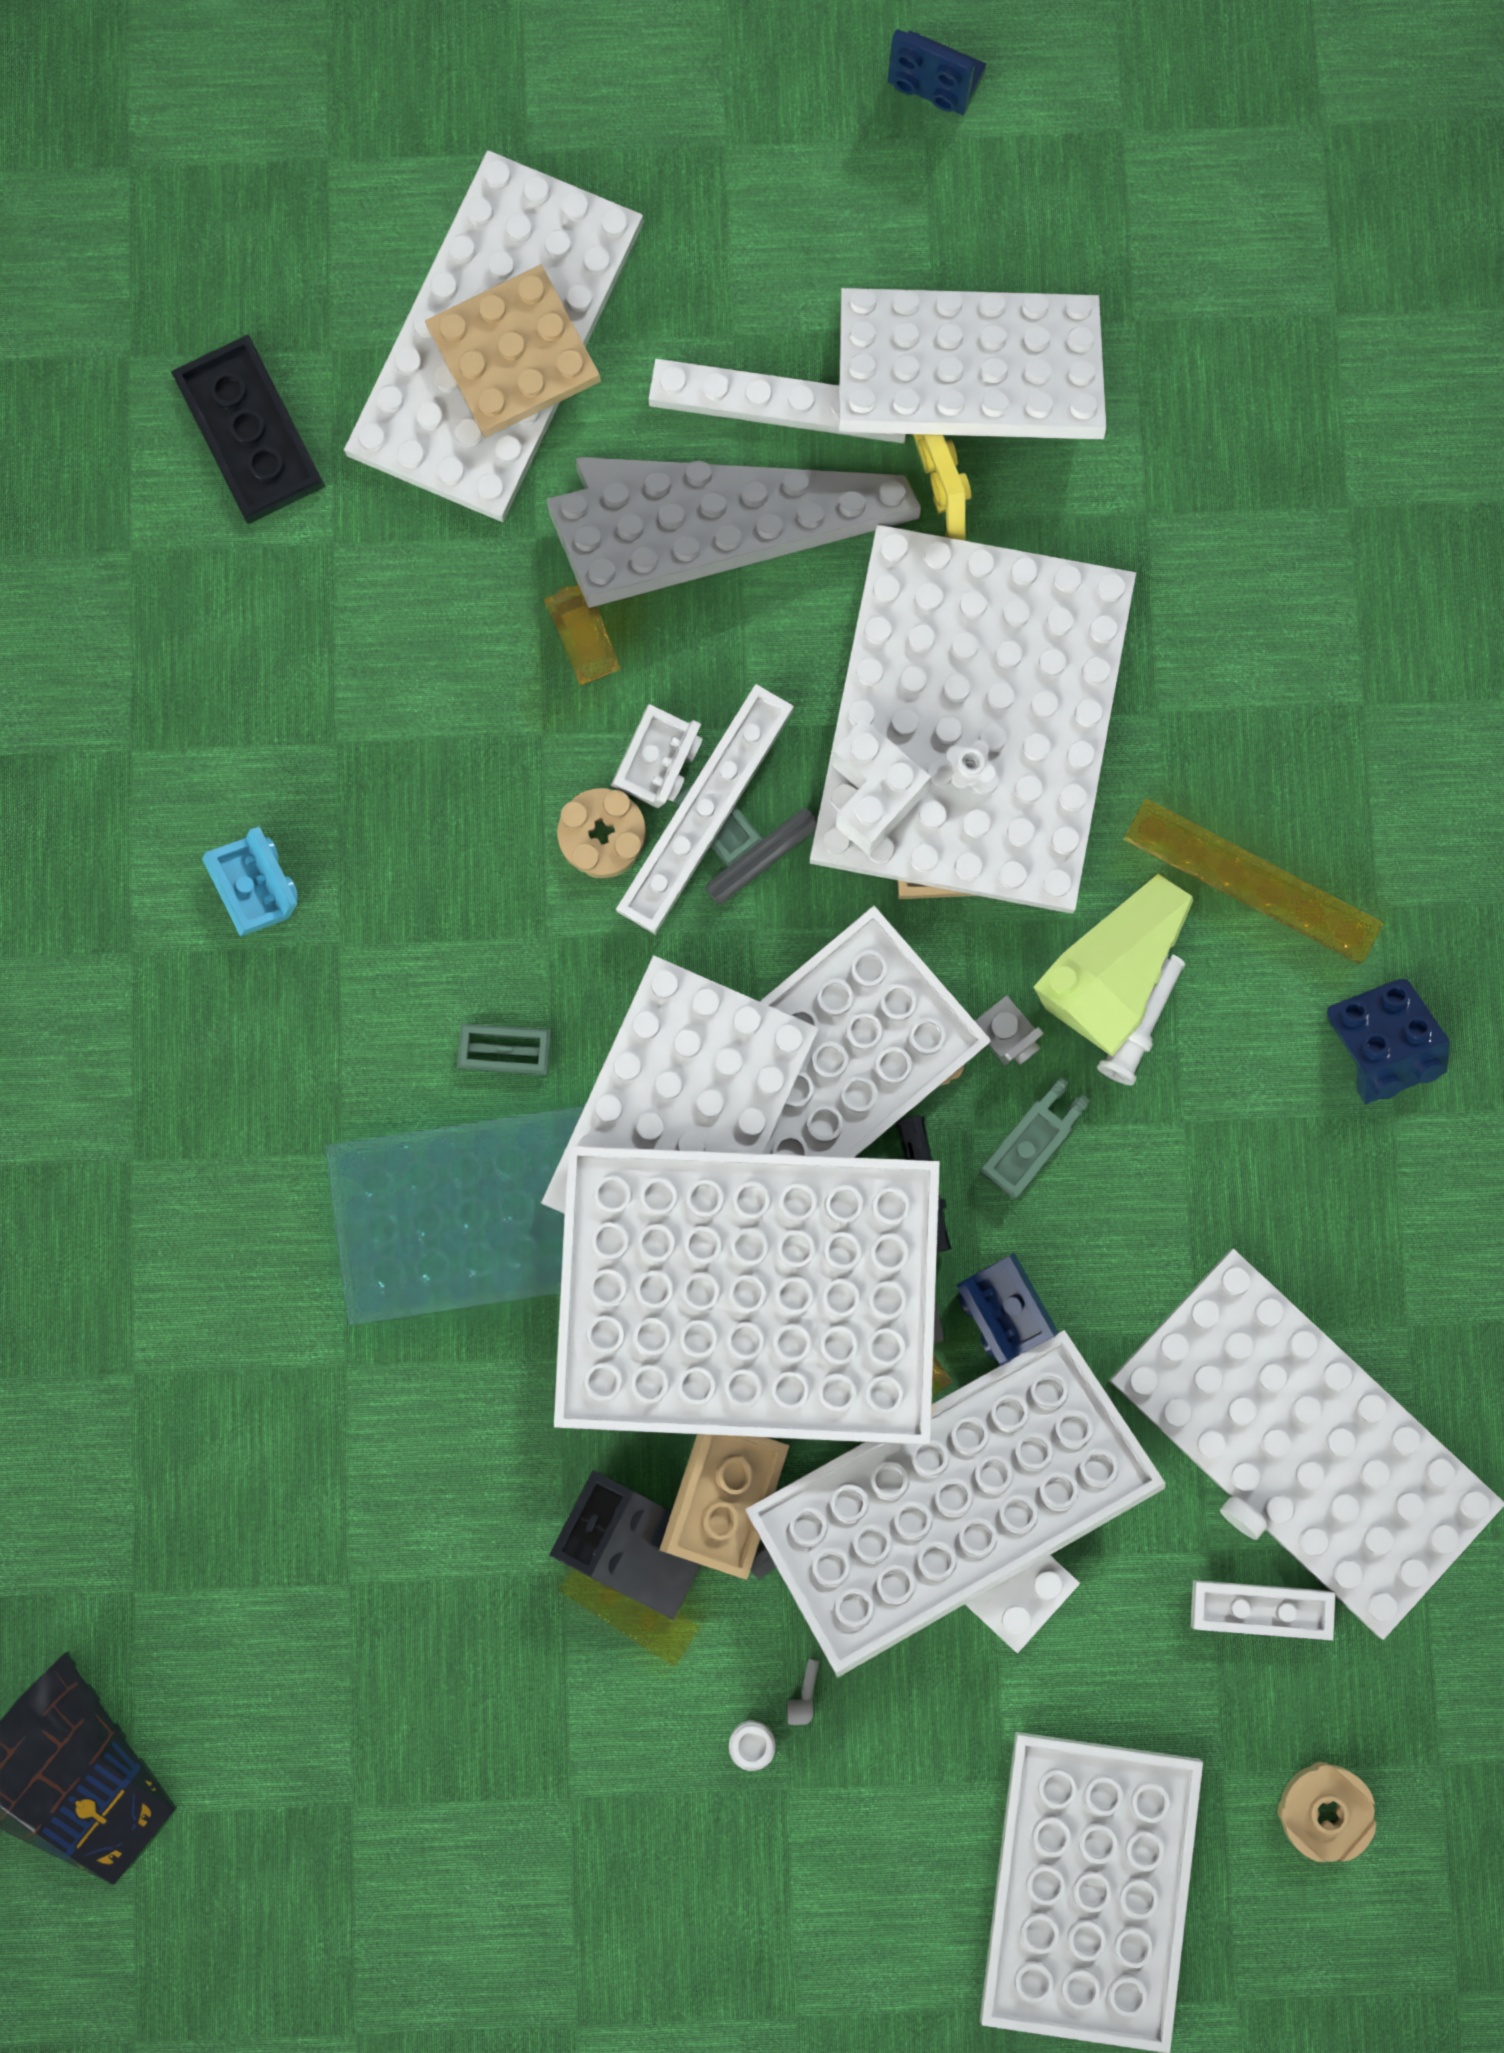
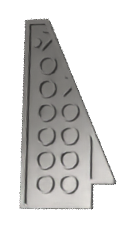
M589 457L576 459L577 472L584 489L547 499L549 515L588 608L875 531L877 525L890 527L916 520L920 517L921 509L905 475L713 465L704 461L678 463Z

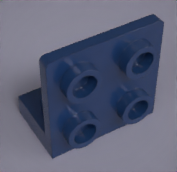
M896 29L892 37L887 82L893 84L897 90L904 94H915L931 101L940 110L946 112L954 111L964 116L983 78L986 63L911 30L906 33Z

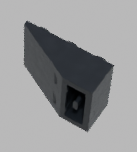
M592 1470L549 1554L552 1558L674 1620L701 1564L659 1551L672 1513L671 1511Z

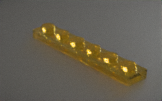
M1147 798L1143 800L1122 839L1358 964L1365 961L1384 924L1380 920Z

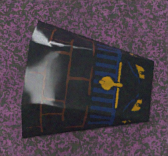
M65 1652L19 1697L0 1721V1830L114 1885L175 1811L176 1806L144 1760L136 1756L125 1740L127 1736L118 1723L114 1724L99 1703L101 1699L90 1684L87 1685L75 1669L76 1663L69 1653Z

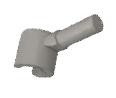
M808 1659L802 1685V1699H787L788 1724L806 1725L813 1718V1689L819 1661Z

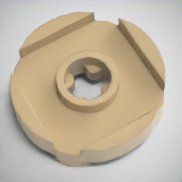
M596 788L577 795L562 808L557 828V837L564 857L574 868L576 867L579 871L595 878H611L626 872L634 865L646 842V826L640 809L624 792L608 788ZM604 822L606 827L612 826L615 832L608 835L609 842L606 844H600L598 838L590 839L589 834L595 830V824Z
M1326 1762L1314 1763L1310 1767H1306L1296 1773L1285 1786L1281 1801L1278 1804L1277 1812L1282 1821L1286 1836L1301 1853L1314 1861L1326 1863L1325 1861L1333 1862L1339 1860L1344 1862L1354 1859L1368 1847L1376 1829V1821L1374 1820L1375 1810L1373 1807L1375 1803L1369 1788L1349 1770L1341 1766L1330 1765ZM1332 1801L1336 1802L1338 1805L1334 1812L1339 1817L1337 1821L1332 1824L1330 1821L1325 1820L1322 1824H1319L1317 1820L1320 1815L1318 1811L1319 1806L1322 1803L1328 1805Z

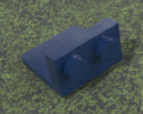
M1405 979L1395 980L1331 1005L1327 1009L1329 1023L1357 1064V1093L1364 1104L1378 1099H1389L1397 1095L1401 1090L1419 1083L1432 1082L1442 1074L1447 1073L1450 1040L1409 981Z

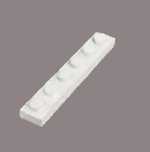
M655 359L649 394V406L897 443H904L905 434L839 432V385Z
M755 684L616 908L618 913L656 935L793 713V705Z

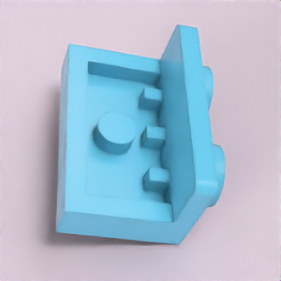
M259 826L250 829L246 838L204 853L202 860L240 937L289 919L297 906V889L291 878L284 876L278 864L277 849L270 838H265Z

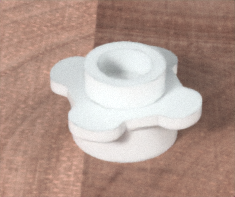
M975 740L972 745L961 748L953 745L947 750L945 758L952 765L951 771L953 776L951 781L955 787L964 789L967 786H973L980 782L989 783L994 779L996 771L989 763L987 756L989 745L985 741ZM973 761L975 763V766L973 768L967 767L966 762Z

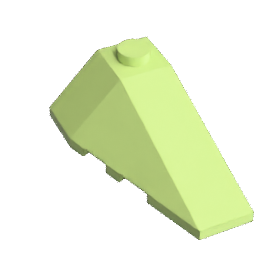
M1159 874L1153 877L1067 949L1036 983L1034 989L1045 1009L1113 1057L1142 1023L1147 1012L1146 1004L1154 985L1157 986L1163 974L1161 968L1169 949L1176 943L1192 905L1193 897Z

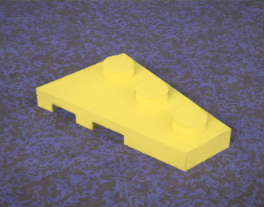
M913 434L926 474L931 473L933 500L937 513L946 512L945 537L966 541L965 500L971 499V489L966 474H958L956 469L958 459L954 443L951 439L945 441L943 435Z

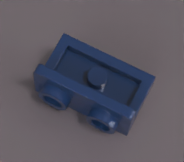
M1015 1253L957 1284L960 1292L958 1295L959 1302L968 1316L974 1317L982 1332L981 1341L986 1352L991 1357H996L1001 1366L1010 1362L1016 1356L1059 1334Z

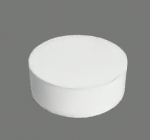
M1229 1497L1220 1509L1221 1514L1235 1528L1254 1540H1257L1267 1528L1266 1520L1253 1507L1237 1497Z
M756 1720L744 1721L736 1726L729 1739V1752L732 1760L737 1766L748 1771L760 1770L767 1766L775 1753V1738L770 1728Z

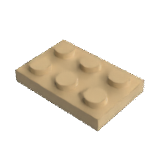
M697 1434L659 1551L747 1580L760 1536L745 1509L775 1493L789 1445L767 1437Z

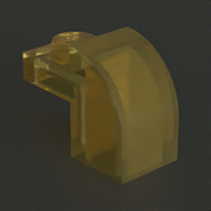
M579 585L562 588L554 595L543 599L580 686L621 669L597 606L588 608Z

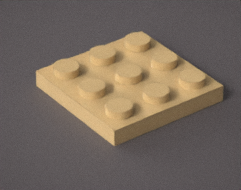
M542 264L425 320L427 329L484 438L601 382L600 374Z

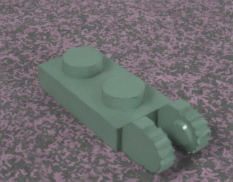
M1061 1076L1040 1102L1036 1101L979 1170L980 1173L1013 1200L1019 1196L1072 1130L1070 1126L1090 1102L1082 1094L1071 1103L1062 1119H1059L1049 1111L1050 1105L1055 1100H1058L1066 1090L1068 1082Z

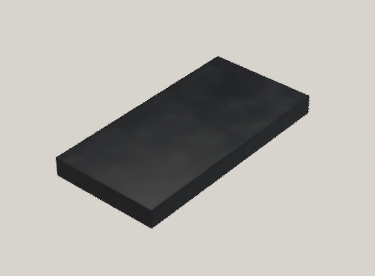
M249 334L171 371L247 524L326 487Z

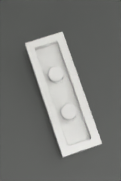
M1193 1580L1191 1628L1195 1630L1333 1640L1335 1593L1332 1591Z

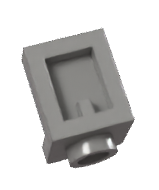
M1007 995L975 1021L990 1038L991 1042L988 1044V1047L1004 1066L1013 1059L1021 1065L1041 1049L1036 1041L1044 1033L1039 1027L1035 1029Z

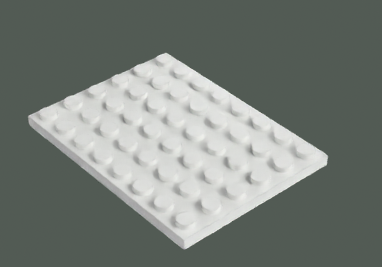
M877 525L810 856V864L1073 914L1077 903L1136 572ZM862 718L868 721L932 776L928 792L870 856L836 828L837 812L856 793L858 788L832 766V752L834 748ZM975 740L985 741L989 745V752L987 754L989 763L996 771L994 779L989 783L980 782L973 786H967L964 789L955 787L951 781L953 776L951 771L952 765L945 758L947 750L953 745L961 748L972 745ZM967 761L966 765L969 768H973L975 763Z
M568 1146L554 1427L930 1445L940 1161Z

